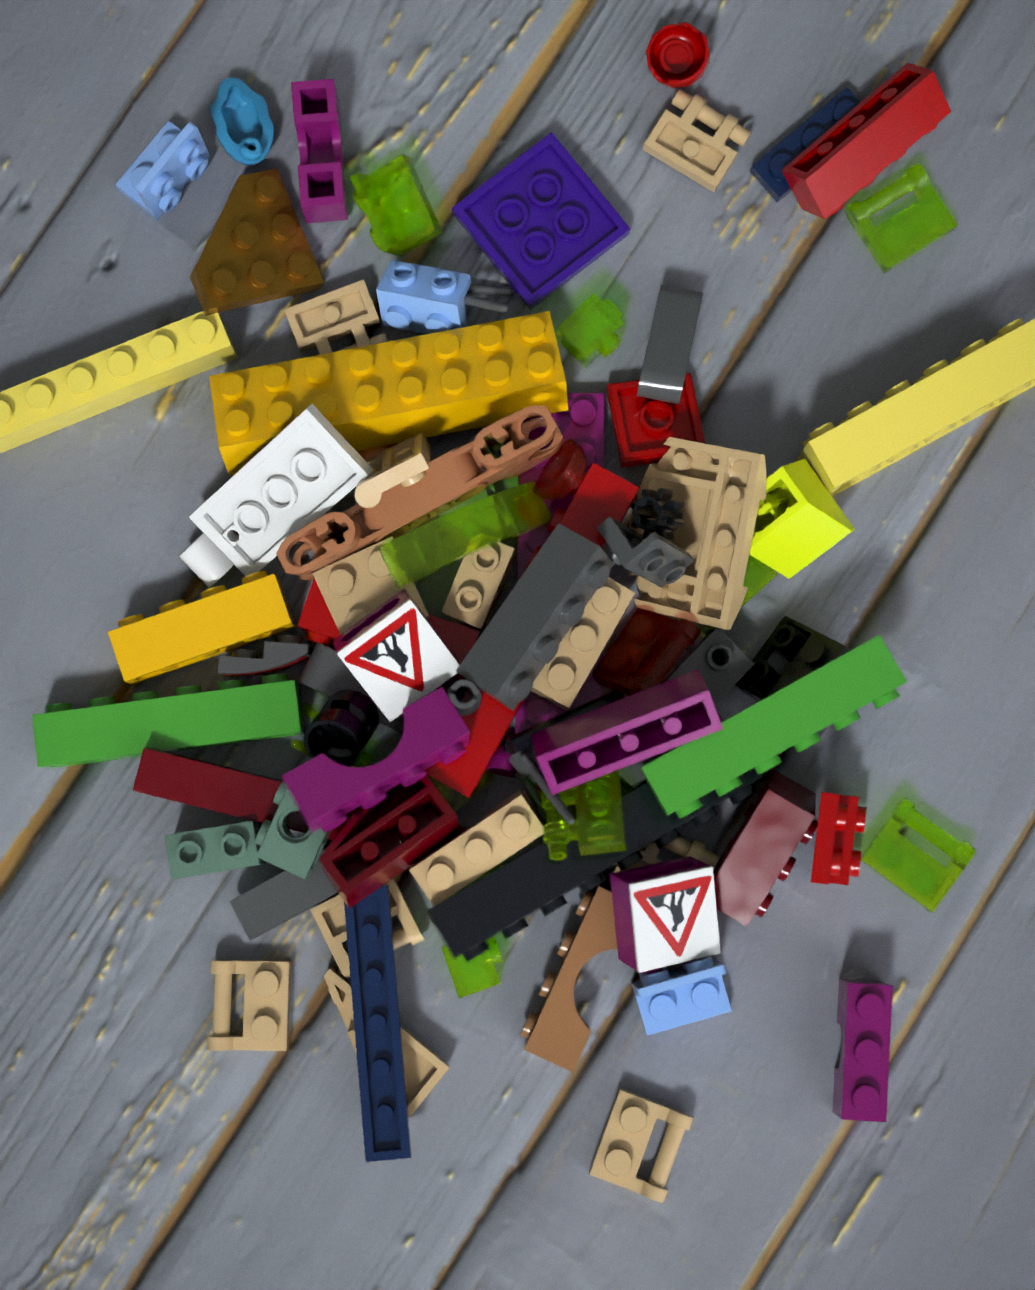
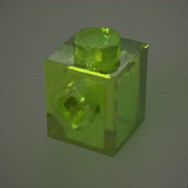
M593 293L557 327L556 340L586 369L600 354L607 358L622 343L623 340L619 336L622 334L624 322L621 320L623 315L612 301L607 298L602 301Z
M495 937L486 941L490 947L488 951L469 962H466L463 955L453 960L445 944L442 945L441 949L458 998L501 984V978L496 965L502 963L503 958Z

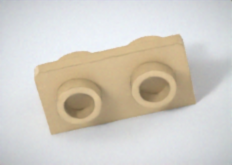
M478 533L473 534L442 608L443 614L465 623L467 627L479 630L482 634L490 621L515 560V548Z

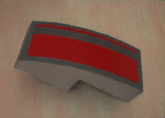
M276 635V642L264 641L263 659L258 658V651L246 649H232L231 656H219L218 673L224 677H250L271 674L309 659L313 648L308 644H302L303 637Z

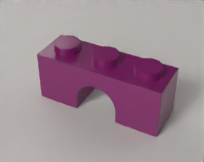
M334 79L291 82L294 125L297 132L300 165H298L300 203L306 224L348 220L339 99Z
M839 979L837 1023L841 1028L842 1050L840 1065L834 1068L832 1112L842 1120L886 1122L893 986L885 982Z

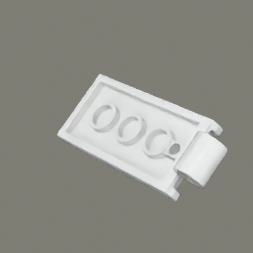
M311 404L189 516L203 534L185 549L179 557L209 588L233 565L245 576L259 572L277 556L276 553L281 543L287 537L322 517L354 489L361 480L365 479L373 471V468L321 412ZM233 530L237 531L238 534H239V536L236 535V534L233 532Z

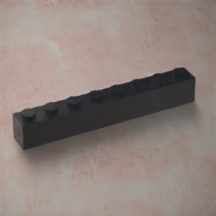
M755 768L750 769L738 776L742 785L720 797L715 790L699 798L703 806L679 819L676 812L665 815L649 784L645 783L430 908L427 914L453 960L463 955L466 962H469L490 949L486 941L502 932L505 939H508L528 927L529 925L525 918L541 910L544 917L567 904L564 895L578 887L582 894L590 891L606 881L602 873L617 865L620 871L629 868L644 858L640 851L655 842L658 849H661L681 837L678 828L691 820L698 827L718 815L719 813L715 806L725 800L730 799L732 804L735 805L754 794L756 791L752 785L761 779L762 775H758Z

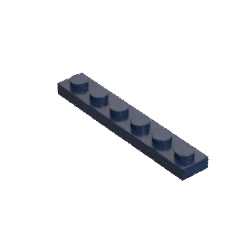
M383 885L350 909L344 902L366 1162L411 1158L412 1156L389 885Z

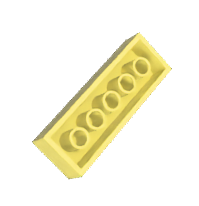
M1022 318L1014 320L998 331L999 335L989 340L987 344L984 339L972 343L960 352L961 355L951 361L950 365L946 359L937 362L923 371L924 376L917 379L912 386L908 380L895 385L884 393L886 396L879 400L875 406H872L870 401L860 404L847 413L848 417L842 420L837 427H834L832 421L818 427L809 434L810 438L802 443L804 449L796 460L806 459L833 497L1034 387L1035 318L1027 323H1024Z

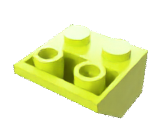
M806 459L784 465L766 479V500L760 499L749 553L788 579L794 577L855 530Z

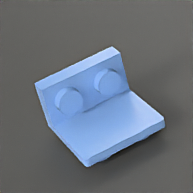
M168 120L115 184L117 189L156 220L164 212H171L181 199V191L191 180L199 179L209 163L210 155L198 128L189 122L180 130Z
M710 956L682 964L683 968L670 972L665 967H662V970L656 973H639L641 980L632 982V987L646 1035L731 1012L722 975L727 973L725 965L717 959H712Z

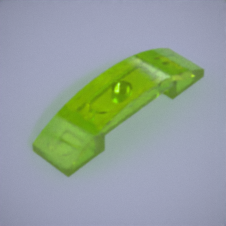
M534 481L480 499L434 519L384 544L379 548V552L398 589L433 574L440 567L511 536L515 538L551 522L552 517Z

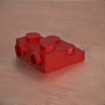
M821 792L810 882L848 886L850 876L859 877L862 851L853 850L855 832L864 833L867 807L859 806L860 797Z

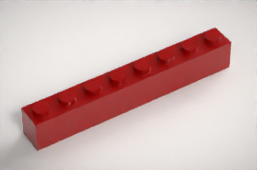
M592 463L587 473L579 470L568 490V493L574 496L566 511L560 507L558 508L547 531L552 533L557 524L560 523L597 544L603 550L602 545L606 541L597 527L610 516L622 523L630 505L637 496L639 487ZM538 545L526 566V569L541 549V546ZM480 690L481 704L473 714L460 716L470 731L469 745L465 747L466 752L449 764L444 765L439 761L425 769L426 775L471 798L524 700L520 701L514 711ZM466 691L461 703H468L472 700L470 692Z

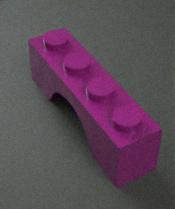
M443 687L403 708L404 730L401 740L395 750L381 762L367 767H348L334 762L322 753L282 775L285 788L311 833L320 828L323 832L336 828L347 819L345 814L359 806H362L363 809H368L377 805L387 797L386 791L400 783H402L403 787L410 786L427 774L425 769L439 761L444 765L449 764L466 752L465 747L469 745L470 731L451 703Z

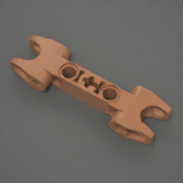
M535 405L523 408L482 429L472 442L455 448L430 461V468L425 470L426 476L415 484L403 487L400 483L382 492L381 500L376 506L365 508L357 503L343 512H331L309 523L287 537L281 543L276 555L287 574L299 575L303 581H313L314 576L311 572L322 567L324 568L393 536V539H396L439 516L441 513L476 496L499 480L515 478L554 455L561 447L564 437L547 406ZM533 415L541 416V417H537V418H534V419H532V420H530V421H527V422L523 423V422L525 421V419H527V418L530 417V416H533ZM538 427H546V431L541 437L529 440V433ZM553 439V442L548 448L539 450L540 448L547 445ZM501 449L502 456L498 458L496 452ZM305 542L295 551L290 562L289 551L291 547L296 543ZM313 550L312 560L304 565V557Z

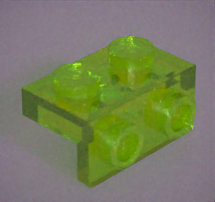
M401 154L369 175L357 172L350 176L355 188L353 191L354 200L358 207L366 213L372 227L370 228V236L374 244L381 251L404 256L443 232L409 156Z

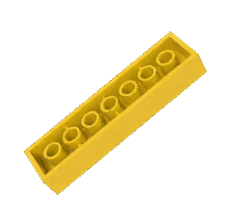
M550 311L209 376L218 447L229 475H235L311 404L321 412L356 451L400 443L423 431L427 438L489 426L529 406H547L550 414L568 411L566 378Z

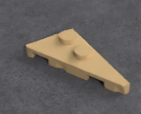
M330 968L324 975L329 987L328 991L340 1012L347 1028V1034L356 1052L351 983L333 968ZM401 1025L408 1117L410 1118L447 1072L450 1065Z

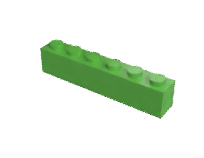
M878 635L721 723L722 730L680 745L644 765L640 770L665 815L676 812L679 819L702 807L703 805L699 798L715 790L720 797L742 785L738 776L750 769L755 768L759 775L781 763L782 761L778 754L794 746L797 753L819 742L821 738L817 732L833 724L838 731L861 718L857 710L872 702L875 708L878 709L898 698L900 695L896 688L907 681L882 637Z
M274 674L261 677L262 684L245 686L244 680H229L219 682V690L202 692L201 685L175 688L176 696L159 698L158 691H148L132 694V702L115 704V697H102L88 700L89 707L72 709V703L46 705V713L32 715L37 764L39 768L51 769L141 757L145 746L166 752H178L304 735L305 725L300 684L296 680L288 681L287 674Z

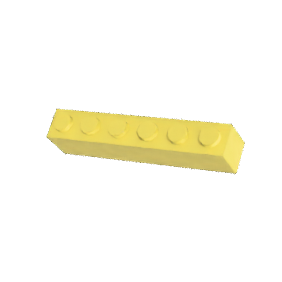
M201 311L1 391L0 453L237 359V353L221 315L215 313L205 316L204 311Z

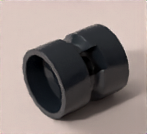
M341 690L331 695L304 734V746L308 755L313 759L323 753L336 763L348 767L353 765L379 725V714L376 706L369 697L354 690Z

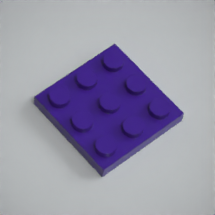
M552 132L452 207L454 217L529 310L536 307L630 234L629 226Z

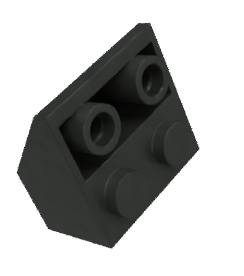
M784 616L752 661L755 664L735 685L759 702L850 650L845 645ZM828 727L817 732L818 735L821 737Z

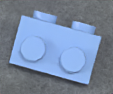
M397 260L390 261L376 288L382 325L397 330H407L422 334L467 327L464 298L471 285L470 275Z

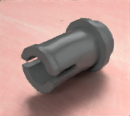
M459 680L453 683L446 693L460 716L473 714L481 704L480 690L469 680ZM461 690H466L471 693L472 700L468 703H461L456 699L455 695Z

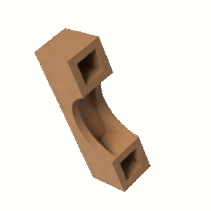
M596 886L593 893L588 891L583 894L575 912L576 915L582 917L575 933L567 930L557 952V955L564 957L557 973L548 971L538 995L545 998L538 1014L530 1011L520 1033V1036L526 1038L524 1050L572 1073L592 1032L575 1007L574 985L576 978L585 963L592 957L603 951L617 949L612 892L600 886Z

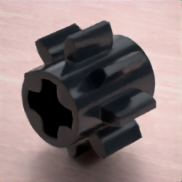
M659 488L657 492L655 490L643 489V498L630 505L633 509L631 528L643 529V540L651 533H656L672 541L674 539L673 531L677 530L679 526H685L686 524L683 520L682 511L685 502L671 500L673 496L672 489Z

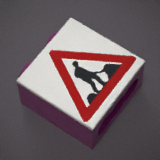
M405 588L333 640L337 655L390 722L398 716L403 717V708L425 697L434 690L441 687L445 688L451 684L457 677L456 670L460 666L455 654Z
M688 856L610 873L618 959L638 973L651 974L661 971L662 967L678 963L685 964L703 957L720 954L712 866Z

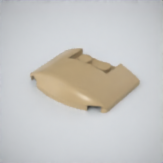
M669 437L663 445H668L670 448L657 465L650 464L639 487L635 503L643 498V489L655 490L656 492L659 488L672 489L673 496L671 500L685 502L682 511L683 520L686 524L685 526H679L677 530L673 531L674 539L670 542L689 552L694 561L685 568L681 578L671 584H666L662 588L629 571V576H636V582L642 597L634 598L636 608L730 630L748 590V587L743 586L760 499L766 500L765 455ZM631 516L630 528H631V523L633 522V517H632V516ZM631 528L643 535V529Z

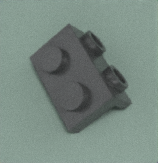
M611 516L597 527L606 541L602 548L618 566L622 564L627 570L661 588L681 578L685 568L694 561L689 552L660 535L651 533L643 540L642 534Z

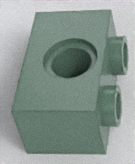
M282 781L273 803L279 805L272 821L265 819L256 836L255 844L260 846L256 857L303 879H307L312 875L332 830L323 832L320 828L311 833L308 829L304 836L294 835L289 830L287 822L290 814L298 811Z
M248 821L165 835L171 879L266 864V861L256 857L260 846L255 844L256 836L261 828L260 822Z

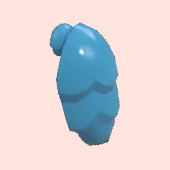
M229 77L220 84L217 98L210 106L211 117L216 125V135L222 148L234 161L242 165H255L263 161L270 151L274 135L273 122L269 117L268 106L264 97L253 92L240 79Z

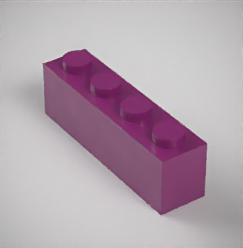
M699 669L530 735L536 758L551 794L554 795L722 730L723 727L709 689Z

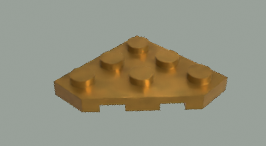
M277 168L240 175L233 185L223 210L218 216L206 241V245L189 276L205 316L319 290L324 284L321 272Z

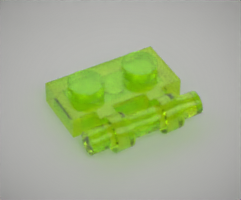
M619 770L557 793L566 806L576 804L577 819H575L572 825L564 820L545 793L541 791V806L546 810L547 824L543 827V842L548 845L550 859L555 861L565 859L567 857L566 844L573 840H578L581 856L626 851Z

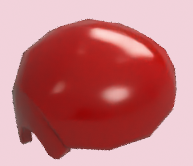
M688 22L663 26L652 35L646 49L648 70L659 83L673 89L690 87L703 77L710 63V46L705 33H702Z

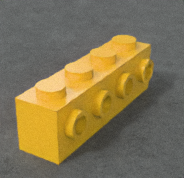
M259 571L241 579L243 585L226 590L225 585L212 587L200 593L202 598L188 604H185L184 600H176L160 606V614L145 619L143 614H137L118 621L119 628L108 631V635L124 682L134 685L296 628L280 579L275 573L267 575L266 571Z

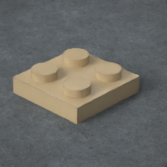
M393 536L312 573L340 635L404 588L424 615L430 618Z

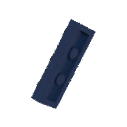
M846 87L753 164L750 173L773 199L779 202L792 191L781 170L855 108L860 101Z

